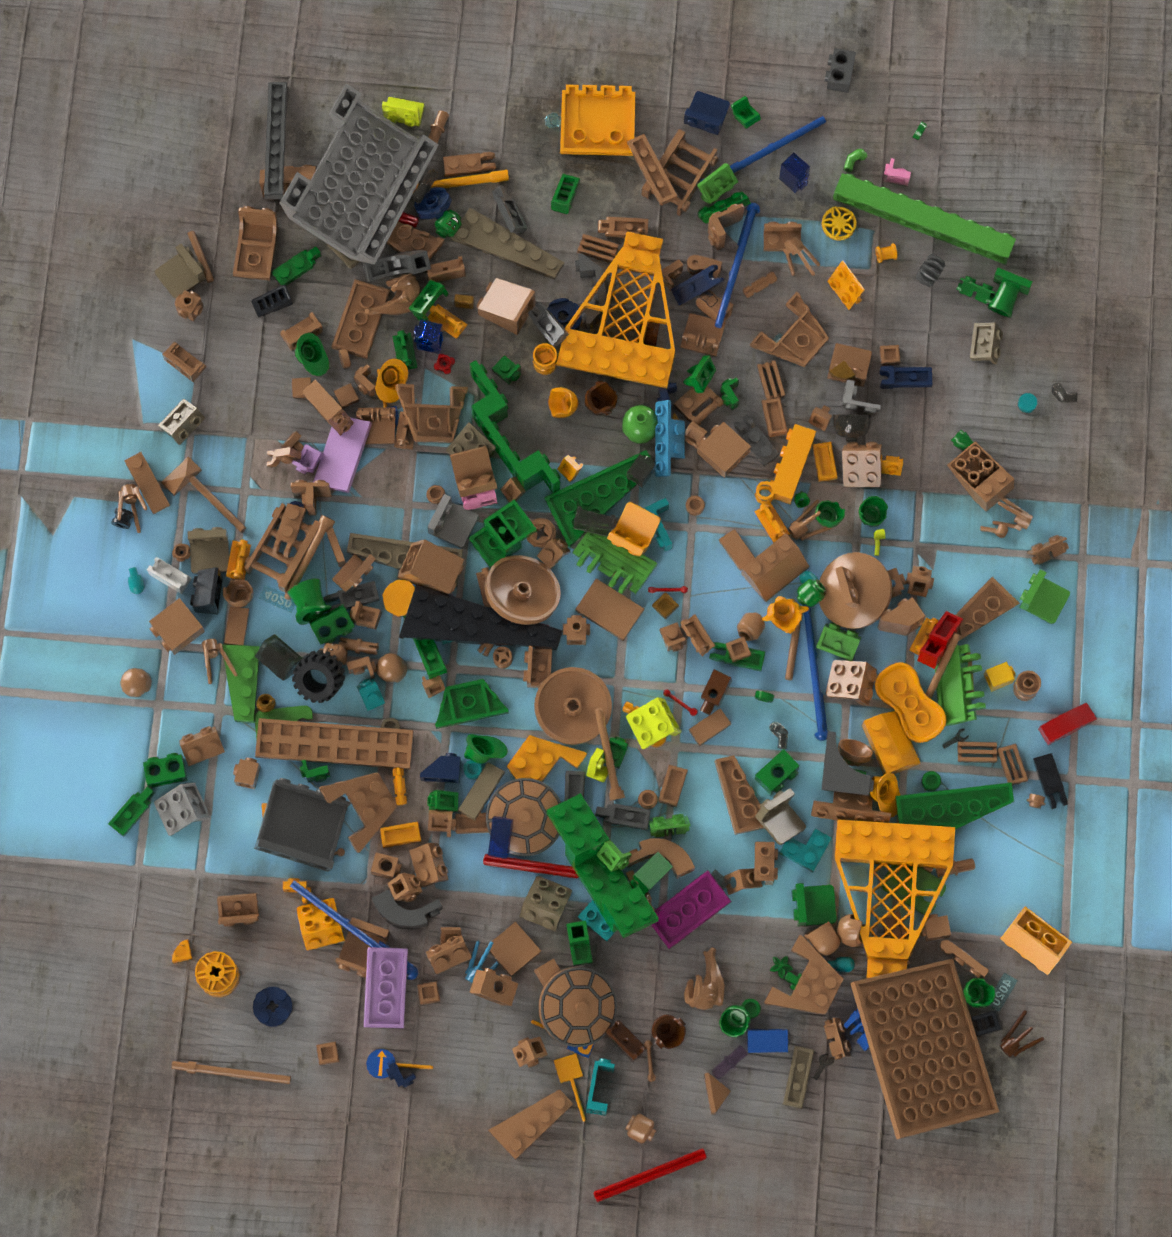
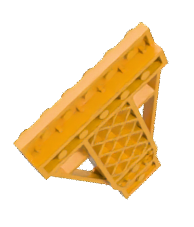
M626 232L623 247L565 327L569 335L561 343L557 366L662 388L668 387L675 359V347L660 264L663 239ZM628 272L632 280L623 285L619 277ZM631 272L641 274L635 278ZM612 273L605 305L589 304L608 275ZM646 276L650 284L641 288L637 281ZM616 279H617V281L619 282V284L621 285V287L618 288V289H616V290L614 291V287H615V283H616ZM635 283L639 291L630 295L626 288ZM657 283H660L666 319L650 316ZM651 288L648 298L645 291ZM624 290L628 298L619 302L615 295ZM642 294L646 302L637 306L633 299ZM613 297L617 305L610 308L611 300ZM631 300L635 309L626 313L622 305ZM647 306L644 316L640 309ZM585 308L603 312L597 334L571 329ZM620 308L624 315L615 320L611 312ZM638 311L642 319L633 324L629 316ZM609 315L613 322L605 327ZM627 318L631 326L622 331L618 323ZM649 322L667 325L670 349L644 344ZM643 323L640 334L636 327ZM616 326L620 333L611 338L606 330ZM634 329L638 337L629 341L625 334Z
M837 819L835 861L855 920H859L850 891L866 892L868 894L866 926H861L859 933L868 959L866 979L907 969V962L953 869L955 827ZM840 862L869 863L868 886H848ZM874 864H880L877 868L874 869ZM888 865H899V867L892 871ZM883 866L891 873L884 880L876 873ZM907 866H913V872ZM904 867L910 876L902 882L896 873ZM918 867L947 869L936 892L916 889ZM873 875L880 881L874 888ZM891 877H894L900 883L893 890L886 884ZM910 879H912V892L905 885ZM882 885L889 891L883 899L875 893ZM901 887L909 893L902 901L895 894ZM873 894L879 902L871 908ZM890 896H893L898 901V904L892 909L884 903ZM917 896L933 897L919 928L914 930L915 898ZM910 897L911 910H909L904 904ZM882 904L888 912L882 918H879L874 910ZM900 906L908 913L901 920L893 913ZM872 914L878 921L870 927ZM891 914L897 923L889 929L883 920ZM910 916V926L908 929L902 922ZM879 924L887 930L881 937H878L872 931ZM899 925L907 932L900 939L892 932ZM888 934H890L893 938H885V937H886Z

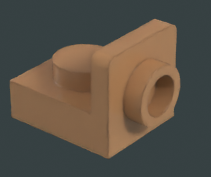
M680 260L662 269L664 288L667 287L669 291L674 287L671 278L676 279L682 274L683 264Z
M678 622L659 629L667 651L673 650L675 652L684 648L686 639L682 635Z
M369 656L347 662L349 674L359 675L368 669L371 679L375 678L376 666L374 661L370 662Z

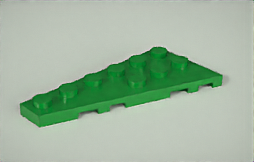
M647 450L544 497L568 548L578 541L591 528L593 523H597L655 469V465Z
M1011 782L895 796L899 824L955 827L956 830L1013 803L1014 796Z

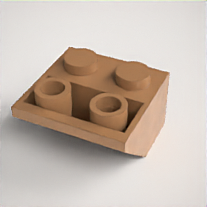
M913 597L909 600L905 598L897 604L898 607L893 610L887 609L881 614L882 617L879 619L877 628L879 631L907 636L922 626L925 614Z

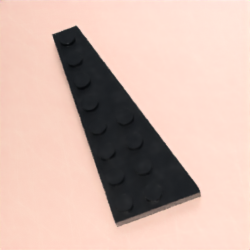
M416 585L399 638L429 639L438 642L442 640L456 641V643L479 645H511L520 648L521 646H533L535 649L557 650L563 630L541 623L531 625L514 623L500 616L493 608Z

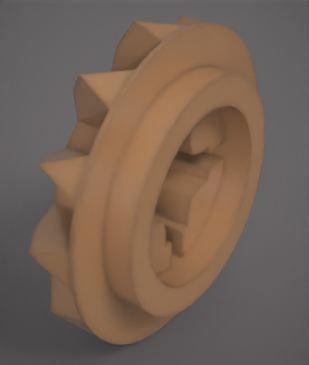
M544 518L531 521L537 531L540 532L544 528L546 536H541L538 539V534L535 532L527 537V540L533 547H540L542 549L550 540L555 539V526L551 521Z

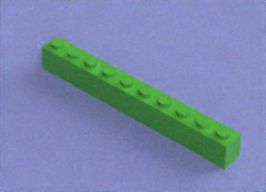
M842 173L834 191L833 199L1005 265L1016 238H1013L1008 233L997 232L994 228L981 226L974 220H965L955 213H947L939 207L928 206L921 200H912L905 194H897L891 192L889 188L875 186L872 182L868 180L862 181L852 174Z

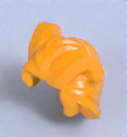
M778 596L775 602L768 606L767 615L762 620L771 621L777 628L791 634L802 620V614L809 611V607L800 606L794 599Z

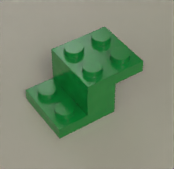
M514 499L483 520L484 527L468 539L491 569L500 559L511 556L522 548L521 542L535 533L537 529Z

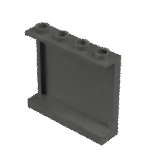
M285 778L276 779L272 784L254 849L329 872L334 865L333 857L347 807L350 806L351 802L346 801L345 797L340 796L333 802L327 803L320 790H310L309 786L304 784H298V786L291 784V781Z

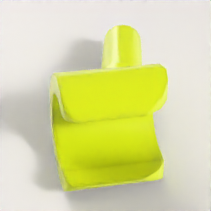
M878 529L874 532V556H879L880 540L886 538L884 529Z

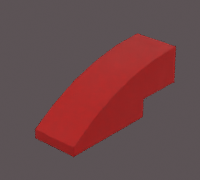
M946 611L930 632L928 640L919 652L917 661L935 669L942 659L953 634L957 633L962 624L963 618Z
M1084 703L1046 722L1038 730L1049 746L1097 720L1089 705Z

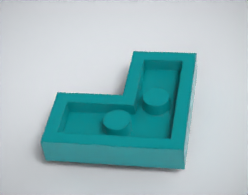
M814 829L806 845L792 838L784 843L779 854L814 872L832 837Z

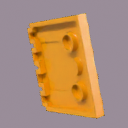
M566 84V90H562L560 154L633 156L627 144V141L634 138L635 92H632V86H619V91H615V86L601 85V91H597V85H582V90H579V85Z

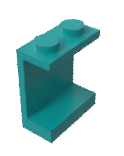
M600 1058L599 1061L594 1063L586 1108L587 1113L602 1116L607 1114L608 1104L594 1102L593 1096L598 1070L614 1073L615 1064H611V1060Z

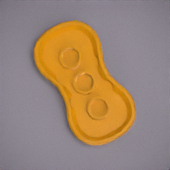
M898 662L880 672L875 680L876 693L883 702L896 711L905 735L917 743H924L938 736L946 726L945 712L938 703L924 693L915 669L909 664Z

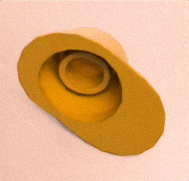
M393 358L387 360L378 371L375 390L377 396L383 402H396L399 399L396 385L406 384L408 368L400 359Z
M887 773L883 776L872 777L874 785L870 796L878 802L881 812L891 813L890 818L894 817L897 814L895 796H900L896 776L893 773Z

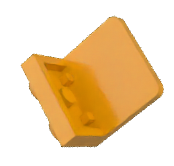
M628 502L616 527L609 533L607 539L613 545L627 549L634 556H642L647 551L661 518L633 502Z
M334 898L321 900L337 912ZM310 903L297 907L300 929L307 951L345 941L341 925L314 904Z

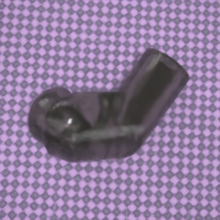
M1060 383L1052 385V394L1058 401L1077 402V392L1067 393Z
M772 722L769 729L778 738L777 748L787 749V729L779 722Z

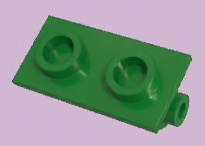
M966 276L965 279L960 278V280H963V284L959 283L956 288L960 294L971 297L975 291L977 292L976 300L990 304L993 299L990 296L991 293H996L993 291L994 287L985 283L982 286L975 283L976 279Z
M404 330L398 331V335L392 336L396 358L403 361L408 370L417 368L411 333H405Z

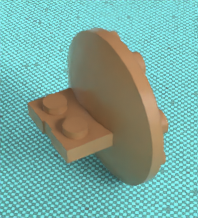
M853 552L839 556L825 568L819 580L826 589V592H824L825 598L819 602L823 613L830 621L847 629H860L875 623L882 617L881 614L887 610L891 601L892 581L889 572L878 559L865 553Z

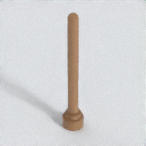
M321 515L318 521L320 522L318 525L319 529L284 595L285 599H291L287 592L300 583L325 532L333 527L334 520Z
M597 708L595 714L611 785L610 793H608L609 799L611 801L625 798L624 790H621V787L618 785L603 710Z

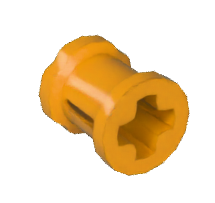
M894 243L887 247H875L878 263L889 259L897 260L898 254Z

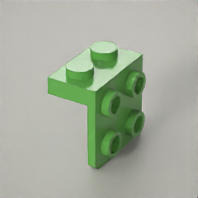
M1040 569L1038 574L1033 573L1028 583L1031 584L1030 589H1025L1022 593L1020 600L1023 602L1020 608L1050 624H1054L1068 600L1070 592L1045 579L1044 577L1047 572Z

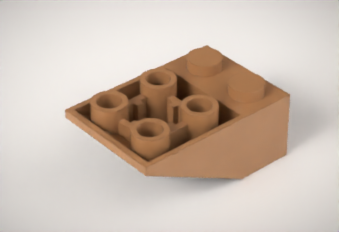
M976 441L947 464L973 500L986 512L1014 489V478Z

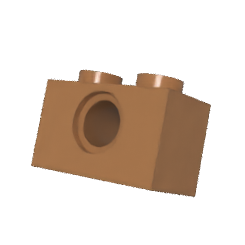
M485 968L484 971L476 970L469 993L499 1005L512 1006L518 983L511 981L512 977L503 974L498 976L495 970Z

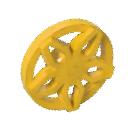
M832 207L823 215L822 230L827 237L833 240L841 241L848 239L855 232L856 218L853 212L847 208ZM831 213L832 218L826 219V217ZM851 219L853 220V227L849 224ZM826 227L832 228V234L827 231ZM841 231L848 233L847 235L839 236Z

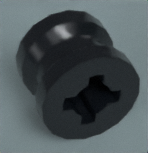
M116 508L114 511L115 518L112 519L111 524L119 528L129 529L131 525L129 523L130 519L134 515L133 512L122 509L121 520H118V508Z

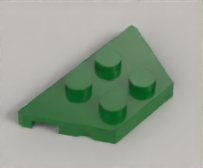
M479 679L445 687L435 726L436 729L508 714L509 711L495 692L490 689L485 680Z

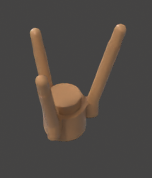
M794 237L784 243L786 248L783 251L792 276H795V271L790 253L792 256L798 254L811 275L814 276V271L801 251L803 250L817 266H820V263L803 245L801 239L798 240L797 237Z
M127 484L121 488V491H118L117 519L121 520L124 500L127 504H131L137 533H140V524L135 507L137 498L144 510H147V506L140 494L139 487Z
M1003 497L1001 500L1006 504L999 501L998 505L1016 515L1014 519L1016 524L993 521L992 523L994 525L1003 524L1019 531L1022 528L1027 530L1033 516Z
M819 500L811 504L796 521L790 524L791 526L788 529L795 540L800 538L803 541L808 537L832 529L824 527L806 533L808 531L806 525L819 516L821 512H816L804 522L802 520L819 503Z
M207 639L202 642L208 684H212L210 658L217 657L219 651L233 675H238L223 650L222 643L217 644L216 639Z

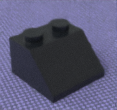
M219 568L198 570V575L194 576L193 587L195 588V595H191L190 605L193 606L195 612L218 615L223 582Z

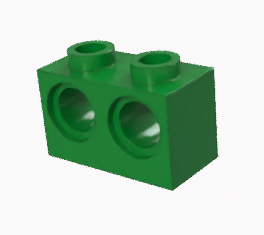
M344 604L309 622L320 645L334 642L336 640L335 637L341 634L345 636L353 631L352 628L355 627ZM340 617L347 619L346 624L343 626L336 624V620ZM322 626H327L330 631L328 634L322 635L319 629Z
M171 753L166 755L167 757L165 758L151 757L146 762H143L148 787L155 788L188 781L183 756L181 754L178 755V753ZM172 764H179L177 771H170ZM153 768H160V773L153 776L151 775V770Z

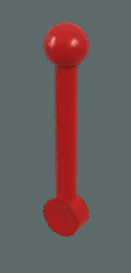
M686 586L681 588L648 587V592L687 593L688 588Z
M664 690L663 694L665 697H670L687 709L691 716L697 715L698 711L696 708H690L672 695L670 690Z

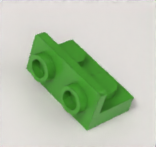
M724 163L697 184L702 193L700 197L703 201L711 204L717 201L722 194L730 191L738 183V180L729 164Z
M826 623L816 648L852 661L862 637L858 636L859 633L850 629L845 631L840 629L841 626L835 623Z

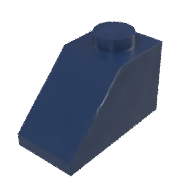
M446 753L445 756L441 755L420 773V780L460 783L461 757L455 753Z

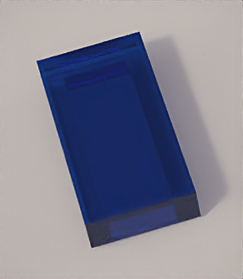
M493 817L488 855L508 858L513 819Z

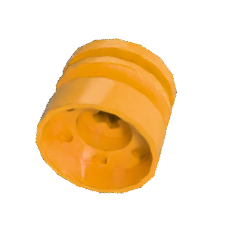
M213 951L206 953L199 959L195 967L197 983L205 993L212 997L227 996L239 984L240 974L238 967L231 957L223 952ZM214 969H217V970L219 971V972H218V973H219V976H218V977H216L215 975H213V974H214V971H213Z

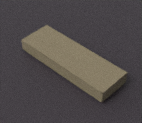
M487 762L459 807L458 812L476 821L505 774V771Z
M799 1046L794 1047L782 1105L799 1109L803 1108L814 1050Z

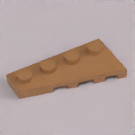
M397 222L386 244L398 253L425 250L430 260L445 243V240L431 236L430 233L425 231H419L411 225Z
M735 756L716 759L714 762L734 834L764 829L755 817L761 809V804L756 798L752 786L750 787L747 782L746 776Z
M559 1089L488 1131L516 1160L571 1108L573 1103Z

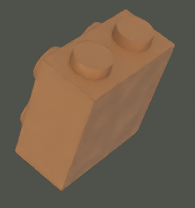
M723 421L720 425L717 424L712 428L711 434L707 438L704 437L697 444V454L725 478L750 453L751 446Z
M180 598L149 621L152 626L149 628L156 638L160 636L163 640L162 646L167 652L171 650L174 655L205 632L203 626Z

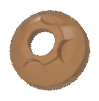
M843 739L838 744V751L841 757L850 766H860L870 761L872 757V749L860 741Z

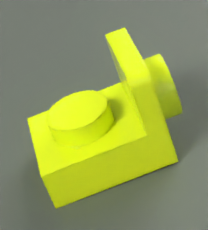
M596 748L590 758L586 776L600 782H605L608 777V770L606 766H603L605 759H603L604 750Z

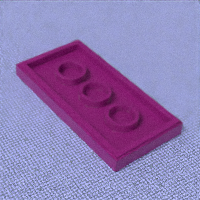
M707 870L655 910L658 922L651 926L668 949H671L732 901L709 870Z

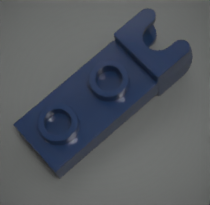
M711 265L673 287L671 291L678 305L681 306L723 283L724 278L715 279L713 277V273L718 269V266Z
M882 366L879 371L881 376L888 377V379L881 381V389L932 387L933 385L932 367Z

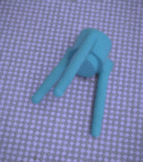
M476 941L472 958L465 972L467 974L466 980L473 983L476 970L483 971L481 967L491 950L493 941H490L477 967H473L480 944L479 941ZM494 963L490 969L495 970L499 963Z

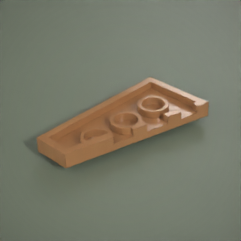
M993 577L955 614L963 618V622L956 633L961 636L959 641L1020 604Z

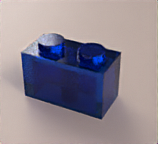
M793 152L781 164L779 179L796 193L799 189L803 190L807 186L810 166Z

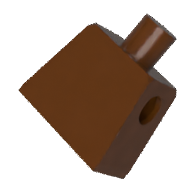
M713 669L701 695V699L704 700L700 708L701 712L710 715L714 706L720 707L732 682L730 676ZM715 691L718 693L716 698L709 697L711 692Z

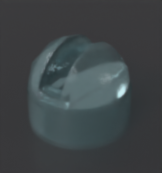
M551 113L546 116L544 122L548 128L554 129L560 125L561 119L558 114Z

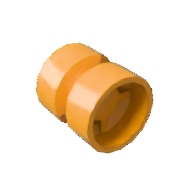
M548 343L539 344L533 351V365L538 373L548 375L557 368V351Z

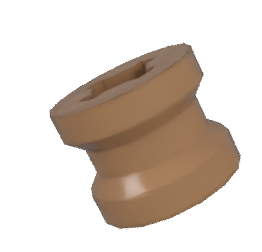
M504 646L496 648L493 653L494 664L501 669L509 667L512 663L510 649Z

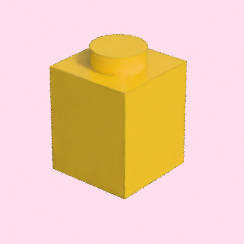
M1007 661L985 670L983 674L991 692L1012 684L1016 676L1013 667L1009 666Z

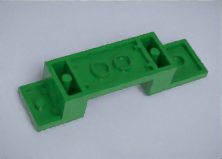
M476 360L471 362V377L485 396L471 405L472 418L485 437L496 447L494 450L512 476L517 478L525 491L544 481L551 493L560 490L561 483L559 479L561 477L556 469H551L549 466L550 461L545 454L542 455L538 450L520 461L521 459L517 452L511 451L508 439L500 435L498 432L500 429L497 423L508 417V400L503 393L499 394L495 381L487 377L486 374L488 372L484 365H479Z
M580 793L547 809L548 817L565 843V856L611 931L614 933L619 930L622 937L625 938L658 922V916L640 887L638 886L633 889L620 869L611 872L597 856L604 843L610 839L582 794Z

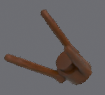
M1026 1010L1022 1012L1007 1035L1000 1040L1002 1044L999 1047L1009 1058L1012 1055L1016 1057L1021 1052L1044 1040V1037H1040L1019 1048V1042L1033 1030L1032 1027H1029L1016 1039L1014 1037L1009 1039L1027 1014Z

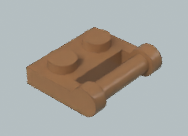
M708 386L703 393H696L694 387H692L674 403V407L690 423L693 421L700 426L701 421L717 407H721L724 401ZM709 399L713 401L696 417L692 415Z

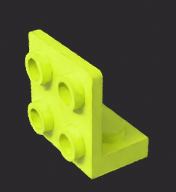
M388 97L387 102H382L383 116L391 122L404 123L410 127L420 126L425 107L424 103Z
M657 697L626 715V719L642 749L650 747L669 735L676 736L682 732L665 698Z

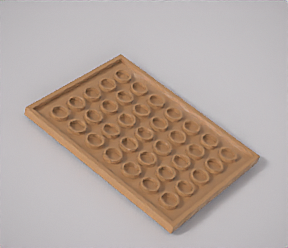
M953 958L850 983L896 1139L999 1112Z

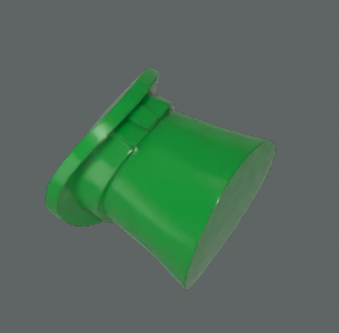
M320 579L305 580L287 592L297 607L295 618L300 625L308 624L332 608L331 605H326L325 601H323Z

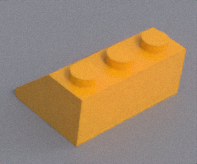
M896 711L881 713L863 721L862 728L883 775L887 773L897 774L921 764L911 740L902 729L901 721Z
M1026 906L1000 938L1007 946L1012 947L1024 959L1029 960L1038 970L1047 975L1072 944V941Z

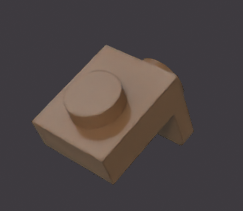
M366 365L360 367L355 372L354 379L358 385L357 388L362 394H368L370 397H373L376 394L375 386L366 378L371 373L370 366Z
M556 538L550 540L537 557L549 569H552L564 555L570 553V550L567 548L568 545L564 540Z
M356 601L355 606L350 611L353 623L358 626L377 629L382 611L363 606L361 602Z
M429 810L428 831L447 832V837H451V830L455 831L456 819H452L453 811Z

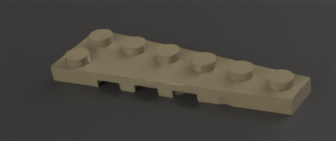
M469 208L461 220V228L458 229L454 237H451V240L471 248H477L486 254L490 253L499 257V259L516 263L517 266L527 268L554 280L564 266L563 261L515 233H510V230L472 208Z
M350 533L347 553L355 554L365 559L371 554L376 559L374 562L401 570L409 548L414 542ZM439 546L461 558L463 556V549ZM457 576V578H456V580H455V582H456V587H457V585H458L459 576Z

